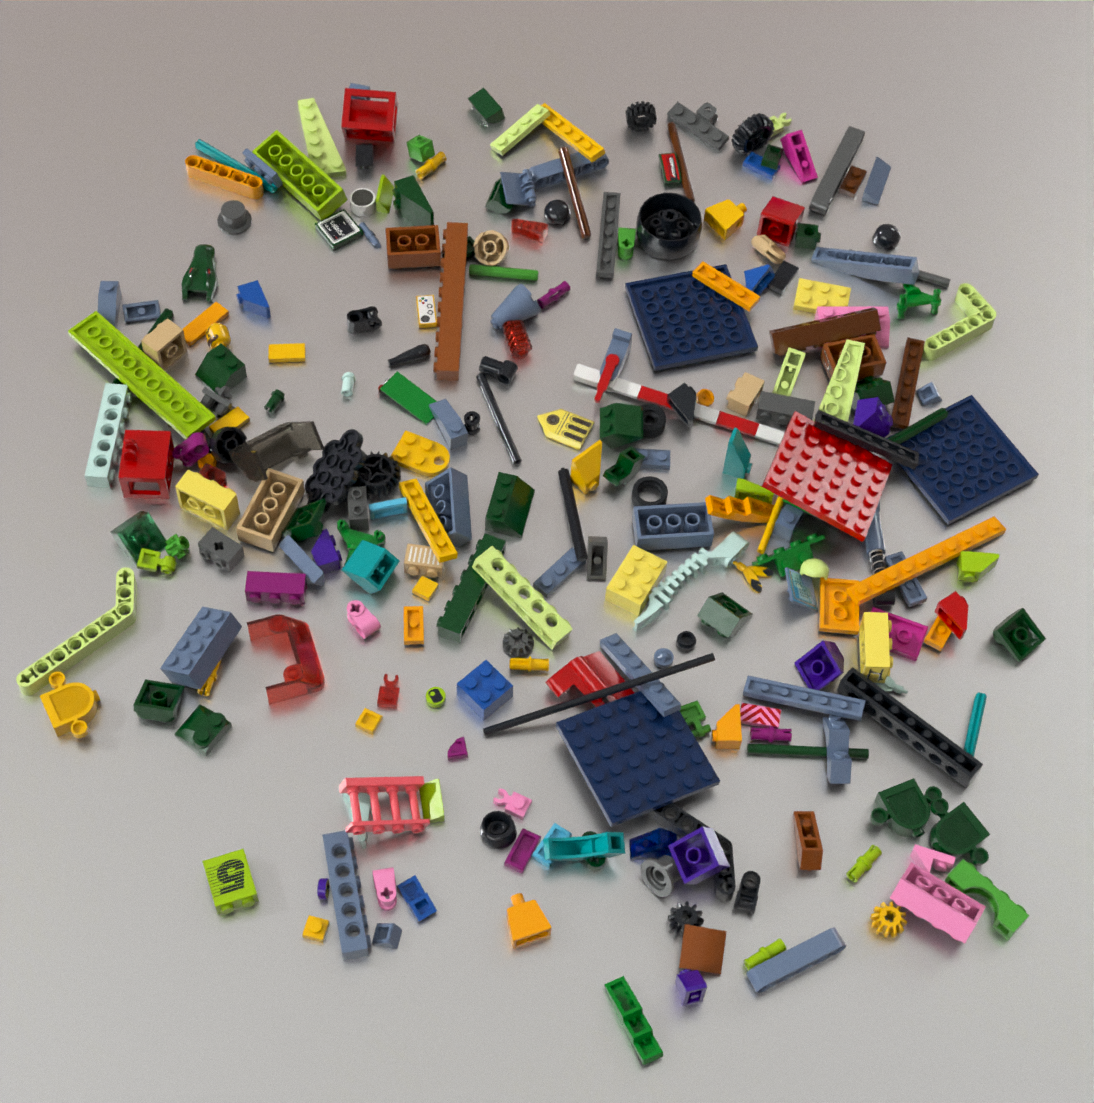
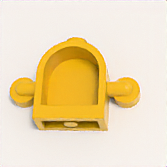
M54 672L49 676L50 685L54 690L40 695V698L55 733L59 737L72 731L74 737L84 738L89 732L87 724L94 719L97 713V702L101 701L96 690L92 691L83 683L73 682L66 684L65 675L62 672Z

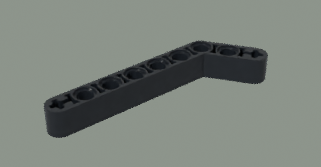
M673 803L644 814L679 838H683L701 827H709ZM671 814L675 818L669 819L665 815ZM688 825V826H690L692 829H691V830H686V829H684L682 826ZM715 831L721 847L727 851L724 854L730 866L726 868L728 872L720 871L713 875L714 893L720 902H728L732 899L736 887L733 848L731 841ZM724 882H726L725 887L728 892H725L724 888H722Z

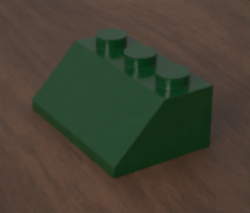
M498 472L485 517V531L522 538L535 489L516 475Z

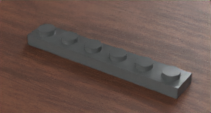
M603 193L596 277H614L621 193Z

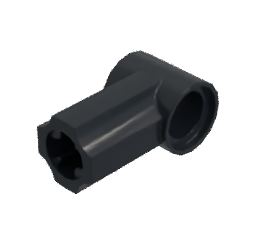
M483 356L479 366V371L496 377L500 383L506 385L511 383L518 370V366L512 361L505 360L501 362L487 356Z

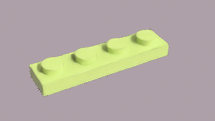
M539 104L535 105L490 144L491 149L503 156L550 116L549 110Z

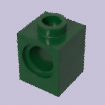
M798 223L794 247L815 249L816 243H820L821 232H818L819 225Z

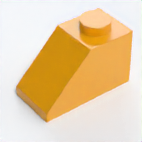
M735 704L717 721L715 730H712V742H715L716 749H740L742 743L740 704Z

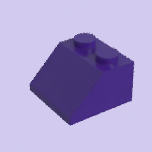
M878 397L861 399L857 401L853 425L885 438L890 433L893 419Z

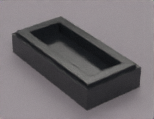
M783 261L774 273L775 277L768 284L767 288L782 295L799 272V267Z

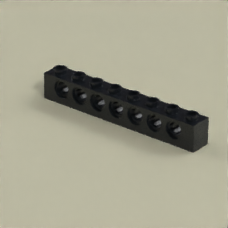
M852 667L840 680L837 689L840 694L866 700L864 712L965 788L978 775L983 766L980 761Z

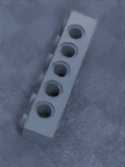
M346 830L323 834L343 961L369 956L368 948H372L370 935H365L364 928H368L366 915H362L361 908H365L363 895H358V888H361L360 876H355L354 869H358L356 856L352 857L351 850L355 849L353 837H348ZM338 853H345V854H346V855H345L344 857H342V858L336 857V855H337ZM342 872L349 873L347 877L339 876V874ZM346 891H350L353 893L349 897L342 896V894ZM349 911L356 912L352 917L345 915ZM352 931H358L359 935L356 937L349 936V933Z

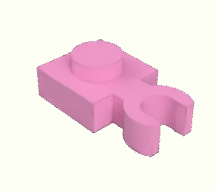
M499 788L498 794L504 798L498 799L494 797L493 803L497 806L505 805L506 813L523 820L532 804V800L516 792H513L512 796H510L506 790Z

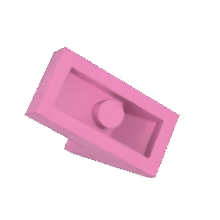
M916 844L910 855L915 865L929 873L931 867L940 872H950L956 858Z

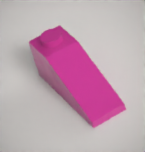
M798 130L782 137L780 141L784 153L800 181L803 183L818 178L803 131Z

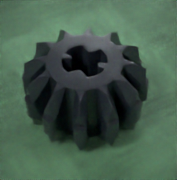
M687 901L685 906L677 903L676 908L672 907L670 909L671 915H668L667 920L671 922L669 928L676 929L675 936L679 935V933H684L685 924L699 927L703 925L704 919L701 918L702 910L696 911V904L689 907V902Z

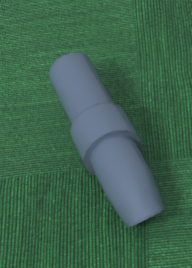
M364 222L360 223L359 227L366 238L376 248H381V244L373 231Z

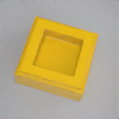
M421 576L412 589V593L430 601L439 588V584Z
M364 708L355 723V727L373 735L383 720V716Z

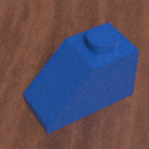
M258 280L237 286L238 294H236L238 303L243 305L245 311L265 318H271L269 304Z

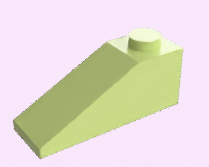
M788 348L772 393L791 396L806 353Z

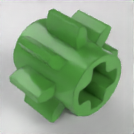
M175 534L166 540L167 545L165 549L169 556H177L178 559H181L189 552L188 548L190 545L186 537H178Z

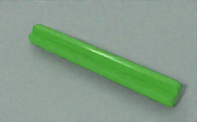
M470 264L469 266L470 275L538 280L537 270Z

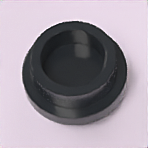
M683 631L677 636L676 642L679 648L691 650L696 645V637L690 631Z

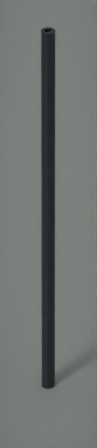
M713 653L483 728L485 736L715 661Z

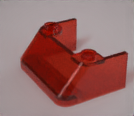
M281 614L247 622L250 641L287 632L297 663L285 668L283 672L285 682L265 687L269 705L315 693L324 688V674L309 626L306 622Z

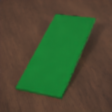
M398 371L391 378L385 379L384 385H379L378 393L384 392L427 425L434 418L429 404L437 401Z

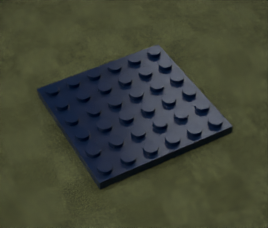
M726 264L713 266V268L731 278ZM694 270L625 283V289L654 371L757 351L758 345L744 309L692 277Z
M973 395L946 407L945 409L948 411L947 418L900 444L918 452L919 459L915 470L905 467L900 463L898 464L948 525L1037 479L1039 475Z
M641 691L556 722L559 734L610 827L717 786L720 783L719 777L680 711L663 717Z

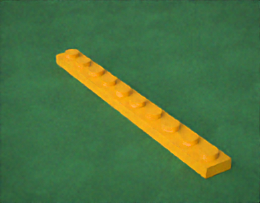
M993 516L847 587L846 593L858 606L958 557L961 551H970L1003 535L1006 528Z

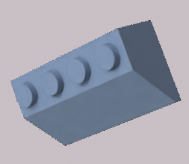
M451 467L425 483V493L453 546L459 547L472 540L468 479L466 474Z

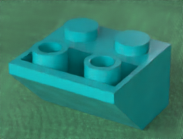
M362 540L341 571L369 594H373L381 590L400 560L387 549Z

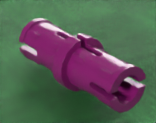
M563 281L557 287L550 288L548 293L537 299L539 307L544 309L553 301L557 302L562 295L571 290L570 285Z
M769 726V728L751 727L750 740L791 742L792 729H777L773 726Z

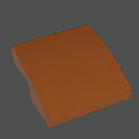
M685 924L679 968L721 974L727 931Z

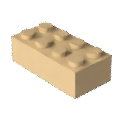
M268 468L236 527L238 540L274 552L283 535V530L305 493L303 479Z

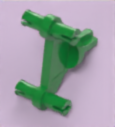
M903 284L906 293L903 294V297L900 294V299L896 306L898 319L905 318V311H907L908 307L928 304L932 305L931 314H938V308L942 302L940 289H937V291L934 289L933 295L921 292L915 285Z
M342 519L337 522V529L346 542L347 550L349 551L345 564L362 540L377 546L385 545L386 537L381 530L374 531L373 536L350 529L349 524L344 520L342 521Z

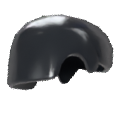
M559 199L552 200L545 206L544 217L549 223L563 225L567 219L570 220L571 211L565 201Z
M882 224L875 230L872 239L877 247L887 250L891 246H897L901 235L896 226Z

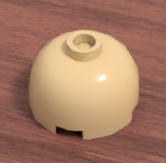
M494 230L480 233L473 244L477 260L488 266L502 263L509 254L507 239L502 233Z

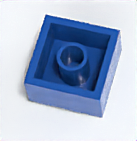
M487 660L483 661L456 684L457 695L483 721L513 697V685Z

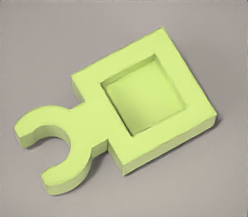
M782 113L779 118L775 116L770 117L775 128L772 136L784 131V127L791 125V118L785 120L786 113Z

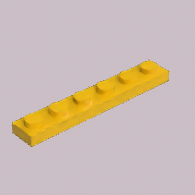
M546 103L541 105L548 109L550 116L542 124L593 163L605 154V149Z
M417 478L399 482V490L403 497H406L407 504L438 562L457 559L458 553Z

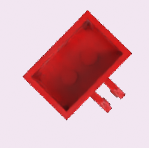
M345 88L341 123L344 139L395 143L398 113L396 92ZM351 96L388 99V102L351 99Z
M125 430L118 476L124 498L170 499L175 460L172 456L174 443L171 431ZM134 482L158 483L160 491L133 490Z

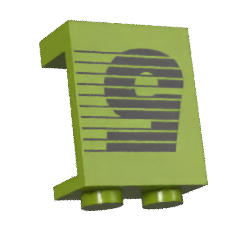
M244 848L202 861L217 914H229L236 908L251 907L255 902H259Z

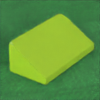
M382 175L380 178L376 196V211L380 213L390 212L393 199L392 190L394 186L385 175Z
M434 779L424 783L419 789L423 819H430V823L445 821L439 779Z

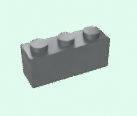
M761 391L756 419L788 425L793 413L797 411L812 420L815 401Z

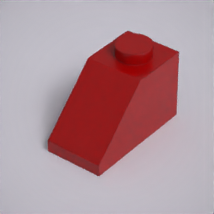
M955 591L938 602L934 612L959 640L964 637L967 630L969 605L965 598Z

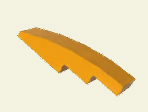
M709 495L705 498L708 515L741 522L768 523L774 508L772 504L751 497L741 500L732 496L722 499Z

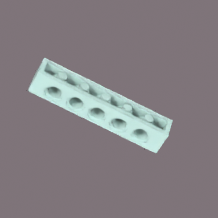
M105 383L85 472L87 486L110 488L111 482L115 480L116 473L114 468L119 462L118 449L122 448L121 436L125 434L126 429L124 422L129 416L128 404L132 402V393L129 392L127 385Z

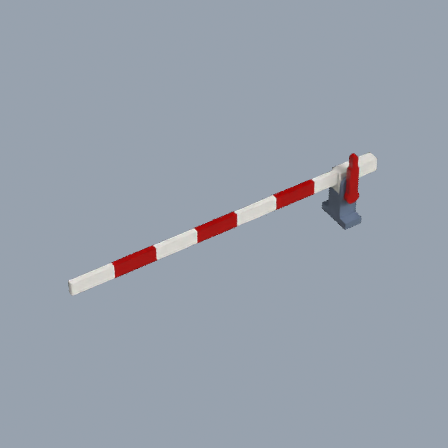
M617 328L614 329L611 343L600 370L577 364L573 380L596 387L597 393L594 398L596 403H600L603 393L609 391L674 411L667 403V393L619 378L627 355L631 351L632 333ZM695 403L694 418L729 430H733L735 427L742 434L776 445L780 444L785 433L784 431Z

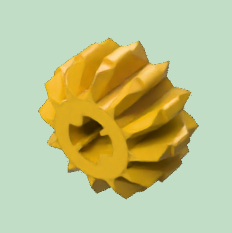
M882 902L880 907L876 906L874 908V913L870 916V919L873 920L871 928H878L876 933H884V938H887L889 934L893 938L897 936V933L902 934L904 931L903 927L907 924V921L904 919L906 912H899L901 906L895 908L893 907V902H890L888 906L885 902Z

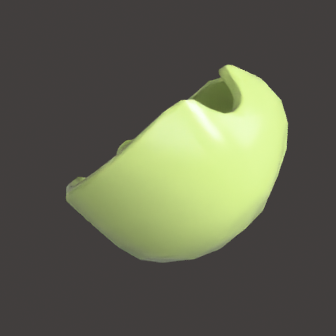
M807 559L800 567V574L814 578L823 577L827 580L829 568L820 559Z

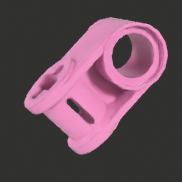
M353 600L348 603L347 619L363 639H366L381 628L378 619L370 613L362 602Z
M394 868L372 870L379 907L385 911L392 910L397 904Z

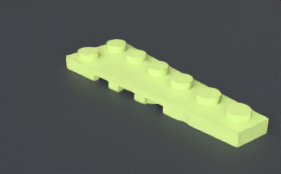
M315 99L297 100L309 159L329 177L345 176L346 168Z
M846 340L818 410L848 422L865 343Z

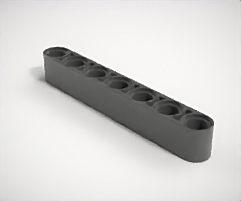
M852 126L848 127L810 202L809 210L826 215L863 141L865 131Z

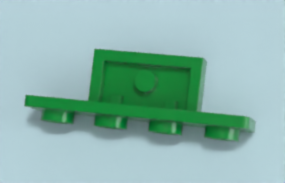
M817 533L806 536L807 540L803 542L797 540L791 542L790 547L786 549L783 546L774 549V553L771 555L765 553L757 556V560L752 562V565L759 566L774 560L779 576L783 577L786 575V567L797 571L800 570L804 561L814 558L810 545L825 539V536L817 535Z

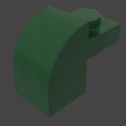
M630 446L619 454L615 465L605 470L603 477L616 487L621 484L627 485L638 473L645 456Z

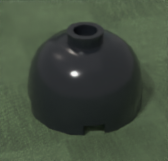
M237 427L218 429L210 439L209 448L212 456L224 464L240 462L248 451V446H246L247 437Z

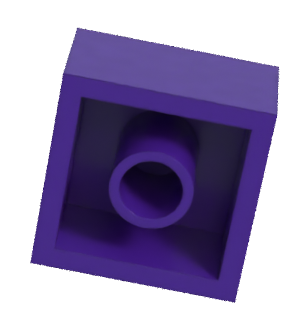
M701 827L668 845L684 884L696 885L730 866L713 828Z

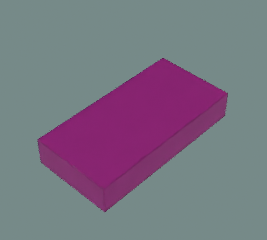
M522 828L504 862V866L523 874L541 840V836Z

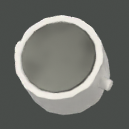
M358 188L350 194V208L354 215L368 217L375 212L376 199L372 190Z

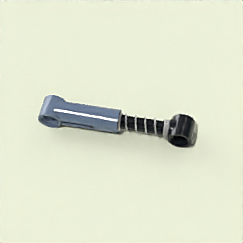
M880 501L867 536L864 539L867 556L872 559V575L886 569L884 567L886 562L883 560L886 550L879 514ZM894 588L873 598V605L894 606Z

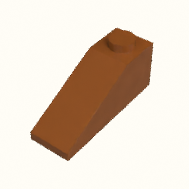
M794 811L796 849L800 870H821L823 847L814 811Z

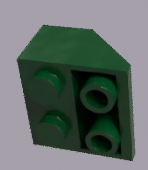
M867 376L861 382L857 381L851 406L856 411L858 400L878 397L884 405L895 402L891 382L874 376Z

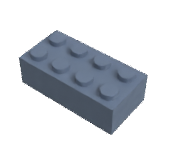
M706 502L633 507L632 523L635 546L643 550L712 546L714 531L711 515H708Z
M202 606L160 669L172 683L201 689L241 630V624L231 612Z

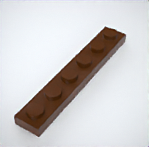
M907 337L891 415L893 419L891 427L903 430L909 427L925 343L923 340Z

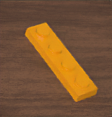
M703 261L692 272V277L749 312L760 301L761 296Z

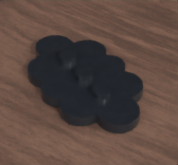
M347 430L340 440L329 441L323 448L322 457L316 460L313 465V474L306 480L305 491L310 495L307 504L325 499L324 513L327 512L331 504L339 505L345 501L348 495V488L355 484L358 478L357 471L362 468L366 461V454L360 449L363 443V436L357 430Z

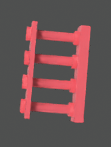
M424 777L345 778L339 785L340 793L350 795L353 821L345 828L346 833L361 835L365 832L382 834L385 831H392L394 834H398L404 831H412L413 833L424 831L430 824V819H420L416 794L424 785ZM379 792L389 794L393 820H381L378 800ZM398 792H406L409 796L411 820H401ZM359 793H367L370 796L373 821H362L358 798Z

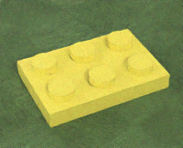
M799 278L793 309L816 314L817 306L848 307L851 288Z

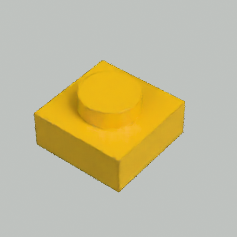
M309 915L302 937L323 943L330 924L329 920Z

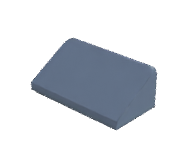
M159 300L122 305L125 323L157 319L161 315Z

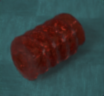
M522 320L505 322L502 325V329L512 358L516 360L525 358L528 352L532 350L525 323Z

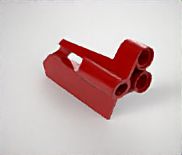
M598 651L584 657L574 658L545 683L559 697L564 692L567 693L574 685L583 695L626 681L603 654ZM630 688L606 696V698L612 702L635 692ZM602 698L591 701L595 707L605 704Z

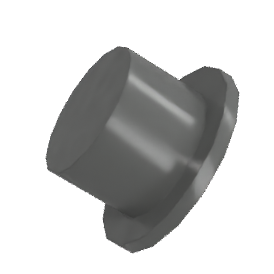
M227 201L222 205L221 213L217 218L218 227L227 234H241L251 227V214L240 201Z
M663 855L657 860L653 858L646 859L641 864V875L646 886L657 896H669L674 890V884L681 878L674 858Z

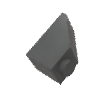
M588 536L587 579L606 580L607 537Z

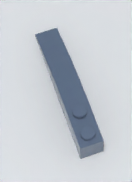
M816 247L811 258L812 262L846 274L878 281L915 285L919 275L917 257Z

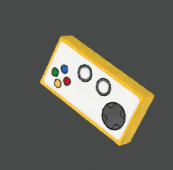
M434 295L416 296L419 328L437 327Z

